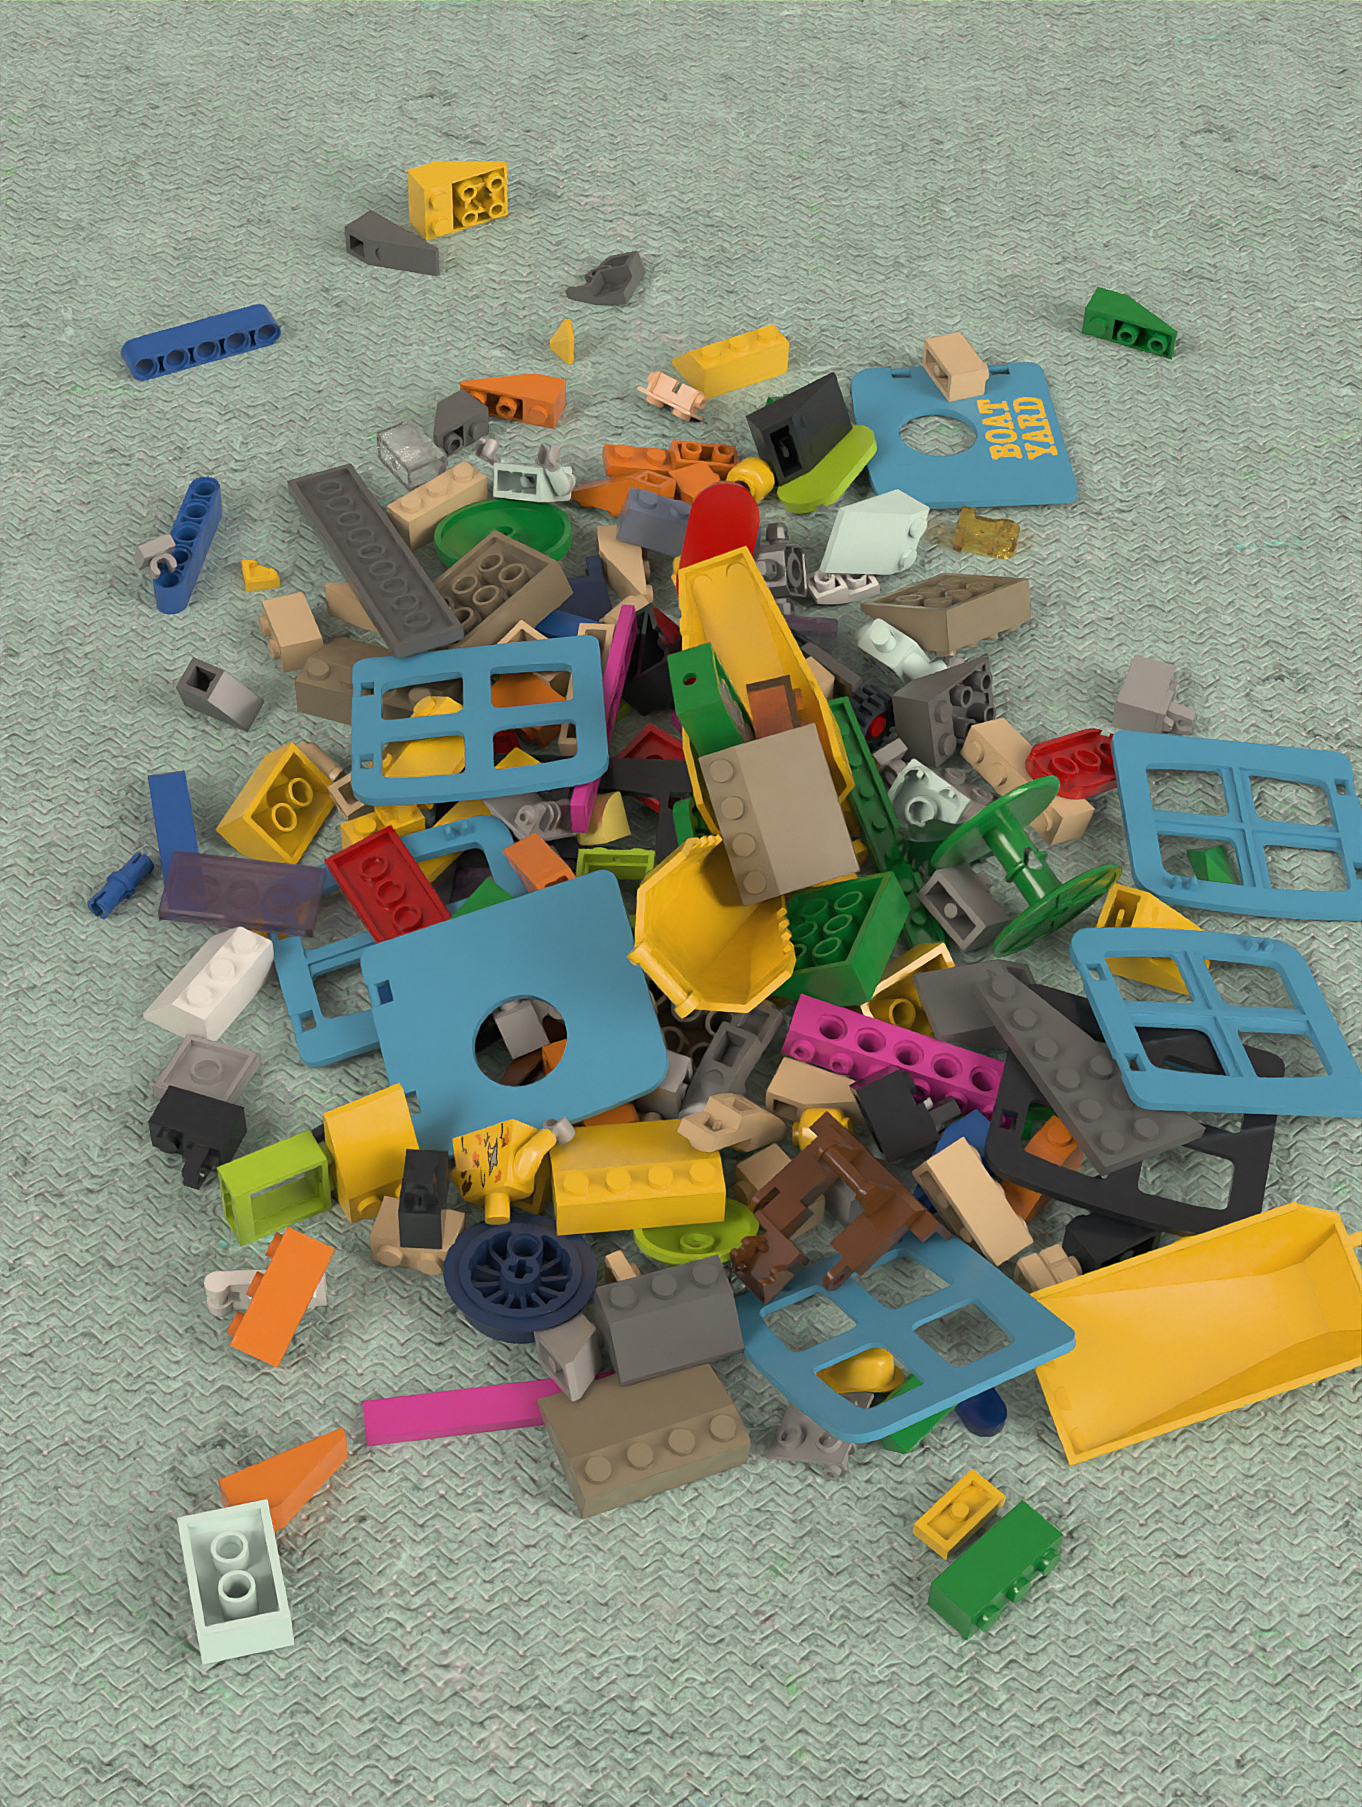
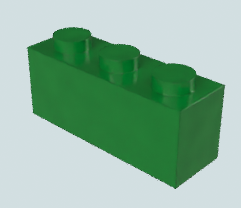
M1021 1500L931 1582L927 1605L967 1641L979 1629L986 1632L998 1620L1001 1609L1008 1602L1011 1601L1013 1604L1019 1602L1030 1589L1031 1581L1040 1573L1046 1576L1056 1567L1061 1559L1059 1549L1063 1534L1024 1500Z

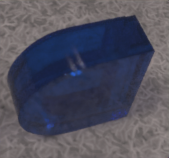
M994 1387L955 1406V1412L965 1427L977 1436L991 1437L997 1435L1005 1426L1007 1407Z

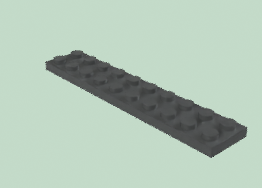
M351 463L287 481L290 495L396 659L411 657L418 652L435 647H445L452 642L464 639L463 626Z

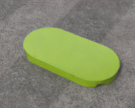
M852 425L853 429L810 472L781 487L778 486L777 493L783 507L792 513L806 514L817 511L815 506L824 503V506L827 507L836 502L876 453L877 444L873 431L863 425Z

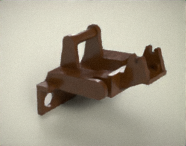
M828 1111L809 1127L817 1137L750 1200L748 1209L754 1214V1218L767 1230L766 1233L759 1236H745L741 1240V1247L738 1249L733 1248L729 1253L732 1266L730 1269L765 1305L795 1276L789 1268L796 1261L804 1266L811 1261L790 1237L814 1215L808 1207L839 1177L856 1193L855 1199L858 1201L862 1213L829 1243L843 1258L822 1279L821 1284L827 1291L838 1288L854 1272L862 1276L909 1230L923 1243L935 1231L946 1240L953 1235Z

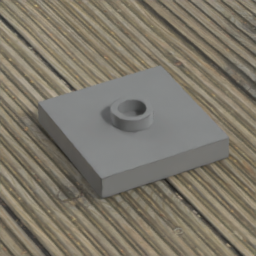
M187 1034L153 1084V1096L162 1098L168 1086L171 1085L236 1104L261 1064L260 1053Z

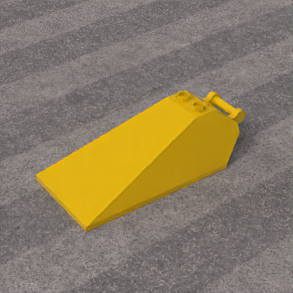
M1294 1201L1029 1293L1075 1332L1076 1346L1073 1350L1034 1368L1069 1466L1360 1367L1362 1365V1269L1354 1249L1362 1247V1231L1348 1235L1339 1213L1298 1204Z

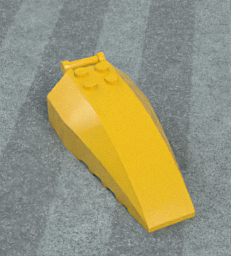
M747 546L679 569V610L681 612L679 622L682 636V651L711 642L757 728L759 739L815 723L841 804L854 788L855 783L840 728ZM682 726L683 751L696 806L711 834H721L698 760L700 756Z
M717 834L715 837L710 835L708 838L703 836L700 839L698 837L688 838L651 870L638 887L634 949L626 957L634 966L638 964L676 1006L673 1010L681 1019L690 1014L694 1009L749 1013L788 980L794 970L796 956L794 945L789 941L792 934L787 929V926L790 923L784 916L788 913L785 906V895L743 906L722 834Z

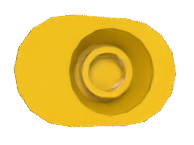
M879 1347L867 1349L815 1373L817 1377L838 1394L865 1391L890 1392L895 1390L904 1381V1374L894 1364V1357L887 1350Z

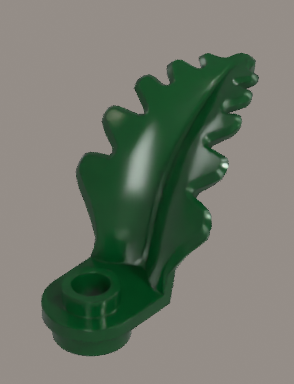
M929 819L925 822L926 829L916 824H909V830L903 827L894 829V838L900 854L903 855V861L907 864L911 863L913 871H917L920 865H922L924 874L928 877L932 876L936 870L931 865L933 854L963 823L953 824L938 819ZM990 851L980 857L979 860L984 864L987 863V858L995 855Z

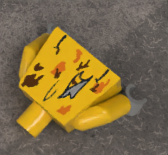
M562 1117L558 1122L553 1118L546 1119L541 1130L515 1119H510L453 1138L456 1166L451 1172V1178L465 1201L485 1208V1223L490 1225L507 1224L510 1222V1202L529 1197L533 1193L535 1175L543 1156L554 1145L560 1146L569 1142L575 1135V1129L566 1117Z

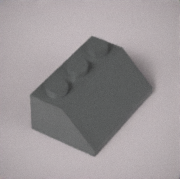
M718 1254L595 1288L593 1315L621 1387L744 1353V1344L733 1290Z

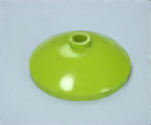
M726 1198L723 1222L633 1229L635 1243L640 1250L662 1264L673 1267L718 1254L722 1265L731 1262L730 1251L733 1248L738 1249L741 1247V1240L745 1236H759V1222L754 1218V1214L746 1205Z

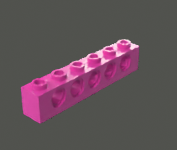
M804 994L799 996L781 1053L792 1056L799 1061H807L830 1069L835 1073L845 1074L860 1080L892 1064L898 1067L901 1072L907 1070L917 1089V1092L912 1094L913 1098L917 1097L922 1100L930 1097L934 1103L945 1097L952 1096L955 1098L961 1114L967 1115L977 1109L990 1122L1005 1063ZM1003 1115L1000 1127L1009 1130L1014 1118Z

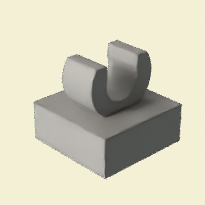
M170 533L139 545L133 560L139 570L148 567L149 575L154 580L158 579L161 574L157 567L158 563L166 564L170 573L175 571L177 562L171 554L176 544Z
M900 738L872 754L879 775H882L883 780L889 787L893 785L899 773L906 767V764L901 759L908 748Z

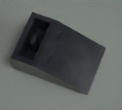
M834 372L746 416L759 457L772 468L775 482L780 487L810 472L853 429Z

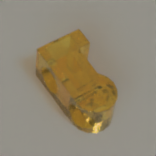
M963 505L956 526L953 550L998 559H1009L1015 556L1020 537V527L1015 521L1004 518L996 520L975 515L976 508Z

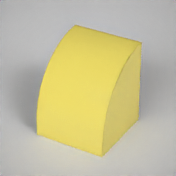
M620 791L596 796L588 831L586 833H577L576 835L578 844L599 845L631 835Z

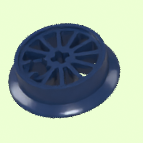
M522 1213L510 1214V1222L507 1224L490 1225L483 1220L468 1228L449 1248L443 1266V1279L447 1292L454 1304L462 1311L466 1320L487 1337L515 1344L534 1343L535 1331L558 1326L574 1317L590 1300L596 1287L598 1275L595 1256L587 1242L579 1234L557 1236L555 1220L540 1215ZM519 1255H530V1257H520ZM506 1256V1260L503 1261L500 1257ZM543 1260L548 1261V1263L543 1265ZM487 1264V1265H489L492 1269H489V1268H486V1267H483V1266Z

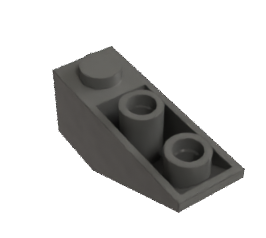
M370 210L345 226L346 252L364 263L432 276L439 275L438 248L376 212Z

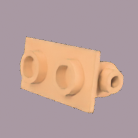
M652 371L648 375L647 383L649 385L646 390L639 386L637 390L647 394L645 401L663 409L666 403L674 407L671 414L687 422L690 421L691 417L700 421L704 420V418L696 415L699 409L702 410L706 406L707 398L704 397V393L683 383L678 393H674L679 381L665 375L661 371Z

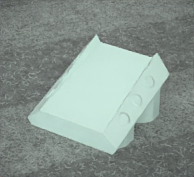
M914 758L899 773L887 793L900 826L909 830V824H916L926 829L925 822L929 819H938L958 824L970 802L969 798Z

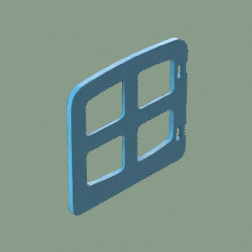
M579 635L421 652L411 657H401L398 659L394 655L366 658L353 665L351 787L354 797L361 803L370 806L413 805L517 795L590 783L601 777L608 769L609 753L600 646L598 639L594 636ZM534 671H569L572 673L574 696L569 701L497 708L492 705L491 675ZM463 678V708L460 711L451 714L383 720V694L387 690L415 684ZM374 688V695L362 696V690ZM573 723L576 725L577 754L572 758L507 769H496L494 767L493 736L495 733L507 729ZM452 735L464 738L465 770L460 774L393 778L382 775V746L385 743ZM373 761V768L361 769V762Z
M1120 730L1113 735L1110 746L1131 874L1135 886L1139 890L1149 892L1167 904L1226 913L1290 919L1362 921V879L1356 878L1354 868L1362 869V810L1354 788L1351 763L1345 755L1335 751ZM1178 769L1218 773L1221 777L1228 814L1225 816L1154 809L1152 807L1146 770ZM1249 776H1260L1319 786L1326 793L1333 826L1276 822L1260 818L1255 810ZM1335 785L1345 786L1347 795L1337 794ZM1157 835L1214 839L1231 843L1235 849L1242 885L1198 880L1196 877L1188 878L1166 872L1162 865ZM1266 845H1277L1337 852L1341 858L1348 890L1311 891L1272 888L1263 847Z
M476 816L400 837L417 863L450 853L479 848L484 851L494 882L515 898L529 894L502 853L503 849L514 844L507 825L496 817ZM325 864L276 883L265 893L261 901V914L268 938L273 942L274 962L299 1054L303 1063L310 1068H320L380 1048L371 1009L331 1019L324 1017L314 986L315 978L360 962L361 955L365 949L375 945L370 934L365 932L314 950L304 949L295 918L296 910L306 903L340 890ZM468 898L445 906L453 916ZM289 925L291 937L279 940L276 928ZM314 1015L317 1027L304 1031L301 1019Z
M1106 927L1083 928L1074 933L1068 946L1069 956L1075 969H1078L1083 981V989L1104 1039L1122 1073L1121 1079L1131 1101L1137 1106L1147 1110L1362 1118V1073L1307 962L1290 945L1270 937L1261 938L1184 929ZM1105 958H1171L1178 967L1193 1003L1123 1000ZM1204 959L1246 963L1274 969L1280 975L1296 1009L1243 1007L1225 1003L1216 989ZM1089 970H1096L1100 980H1093ZM1134 1026L1196 1029L1204 1032L1210 1038L1227 1076L1189 1073L1155 1067L1149 1061ZM1238 1032L1306 1035L1311 1039L1328 1076L1258 1077L1242 1045ZM1127 1060H1135L1139 1071H1131Z
M909 1230L897 1241L898 1243L894 1244L868 1269L871 1270L899 1257H909L950 1284L946 1288L897 1309L884 1307L852 1279V1277L858 1275L855 1272L838 1288L827 1291L821 1282L827 1272L843 1258L839 1253L794 1272L795 1276L779 1291L785 1290L786 1292L773 1297L766 1305L752 1291L735 1299L744 1344L743 1354L778 1391L815 1423L837 1439L850 1443H868L884 1438L1070 1352L1076 1346L1075 1332L1071 1327L955 1234L946 1240L936 1231L923 1243ZM818 1292H822L857 1324L856 1327L802 1352L793 1353L771 1331L763 1317ZM974 1303L1004 1331L1013 1342L1012 1344L965 1366L954 1367L913 1332L914 1329L925 1323ZM879 1347L887 1350L923 1384L875 1407L863 1409L839 1395L817 1377L815 1373L867 1349Z

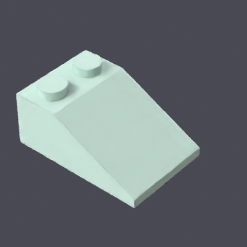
M898 489L839 508L819 570L824 573L892 575L910 568L917 557V551L915 550L919 539L927 528L926 519L930 508Z
M268 1499L178 1517L177 1522L202 1665L294 1645L291 1615Z

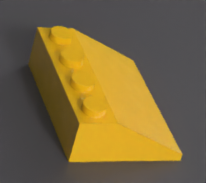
M682 1119L574 1127L575 1135L569 1142L560 1146L554 1145L548 1151L557 1236L723 1222L725 1218L726 1188L719 1151L703 1152L694 1148L688 1138L677 1132Z

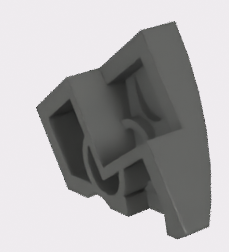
M638 250L606 258L597 268L584 275L586 284L567 288L565 292L568 299L593 305L628 303L646 273Z

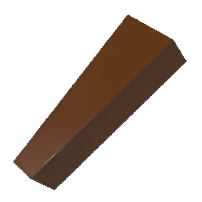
M545 1015L542 1023L550 1044L567 1039L566 1025ZM542 1047L513 1059L498 1084L511 1087L532 1084L543 1072Z

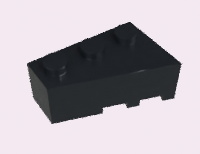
M652 603L636 611L638 633L621 696L625 702L643 717L657 709L664 708L674 699L667 655L682 651L680 627Z

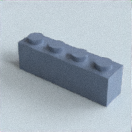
M631 487L618 516L616 539L678 557L682 552L691 505L684 501L673 500L654 494L648 490ZM761 526L758 529L755 547L760 546Z

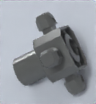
M770 523L766 529V541L769 542V545L755 547L753 559L785 621H791L794 617V603H791V599L803 598L808 591L805 553L801 545L786 543V540H789V535L785 523Z

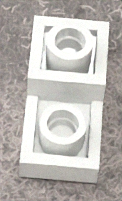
M818 570L807 575L808 591L817 604H843L880 594V584L873 574L824 573Z

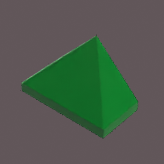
M1223 845L1187 850V857L1198 880L1241 885Z

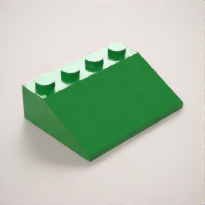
M888 871L791 892L785 904L788 913L784 916L790 923L787 929L792 934L789 941L794 945L796 962L792 976L770 995L798 1001L800 994H804L839 1007L850 1005L857 1007L870 1002L911 909L894 872Z

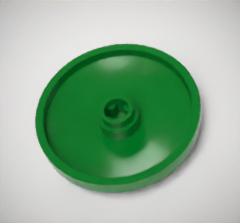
M508 498L479 501L455 510L441 520L434 532L436 554L439 560L449 568L494 530L556 561H559L567 554L573 542L571 521L561 509L546 502Z

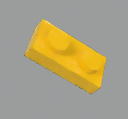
M971 1469L914 1523L912 1533L947 1561L1004 1505L1006 1496L975 1470Z

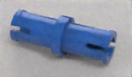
M136 852L119 871L112 872L107 877L105 886L87 902L90 911L98 917L100 915L101 919H106L125 898L129 899L135 893L134 888L153 871L154 864L151 859L145 854L141 855V852Z

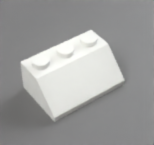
M240 926L211 936L143 1013V1018L183 1038L190 1034L217 1041L276 972L273 942Z

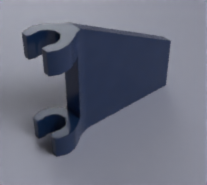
M597 555L586 557L588 569H585L586 576L567 579L573 594L557 610L599 622L601 618L613 609L604 579L601 558Z

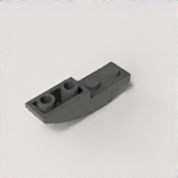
M760 1003L749 1013L737 1012L730 1024L723 1021L699 1064L677 1119L704 1111L709 1097L712 1095L733 1093L745 1096L747 1093L744 1085L745 1081L784 1020L780 1010Z

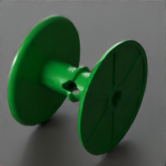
M1053 775L1044 776L1023 784L984 807L958 827L938 847L931 859V865L935 869H942L963 863L968 864L992 851L1007 873L1005 881L1007 883L1013 882L1030 907L1007 925L993 943L992 953L997 958L1017 953L1062 928L1099 900L1117 882L1122 874V868L1119 865L1109 863L1094 867L1061 884L1045 861L1048 854L1045 851H1038L1024 831V828L1034 821L1057 796L1060 789V781L1058 777ZM1033 851L1042 864V868L1039 870L1028 866L1029 853Z

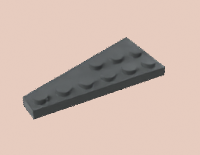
M1006 972L975 983L972 995L1101 1177L1202 1137L1206 1128L1185 1111L1147 1110L1134 1104L1121 1079L1122 1073L1116 1059H1113L1111 1053L1012 974Z

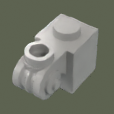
M535 999L513 1000L492 1011L495 1022L513 1059L550 1044L542 1023L545 1015L549 1013L555 1019H563L561 1014L551 1005Z

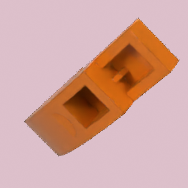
M672 440L669 450L633 447L623 444H604L601 453L606 476L613 477L645 470L668 477L669 471L705 461L713 473H717L720 479L723 480L727 478L728 472L739 463L736 446L698 443L694 441Z

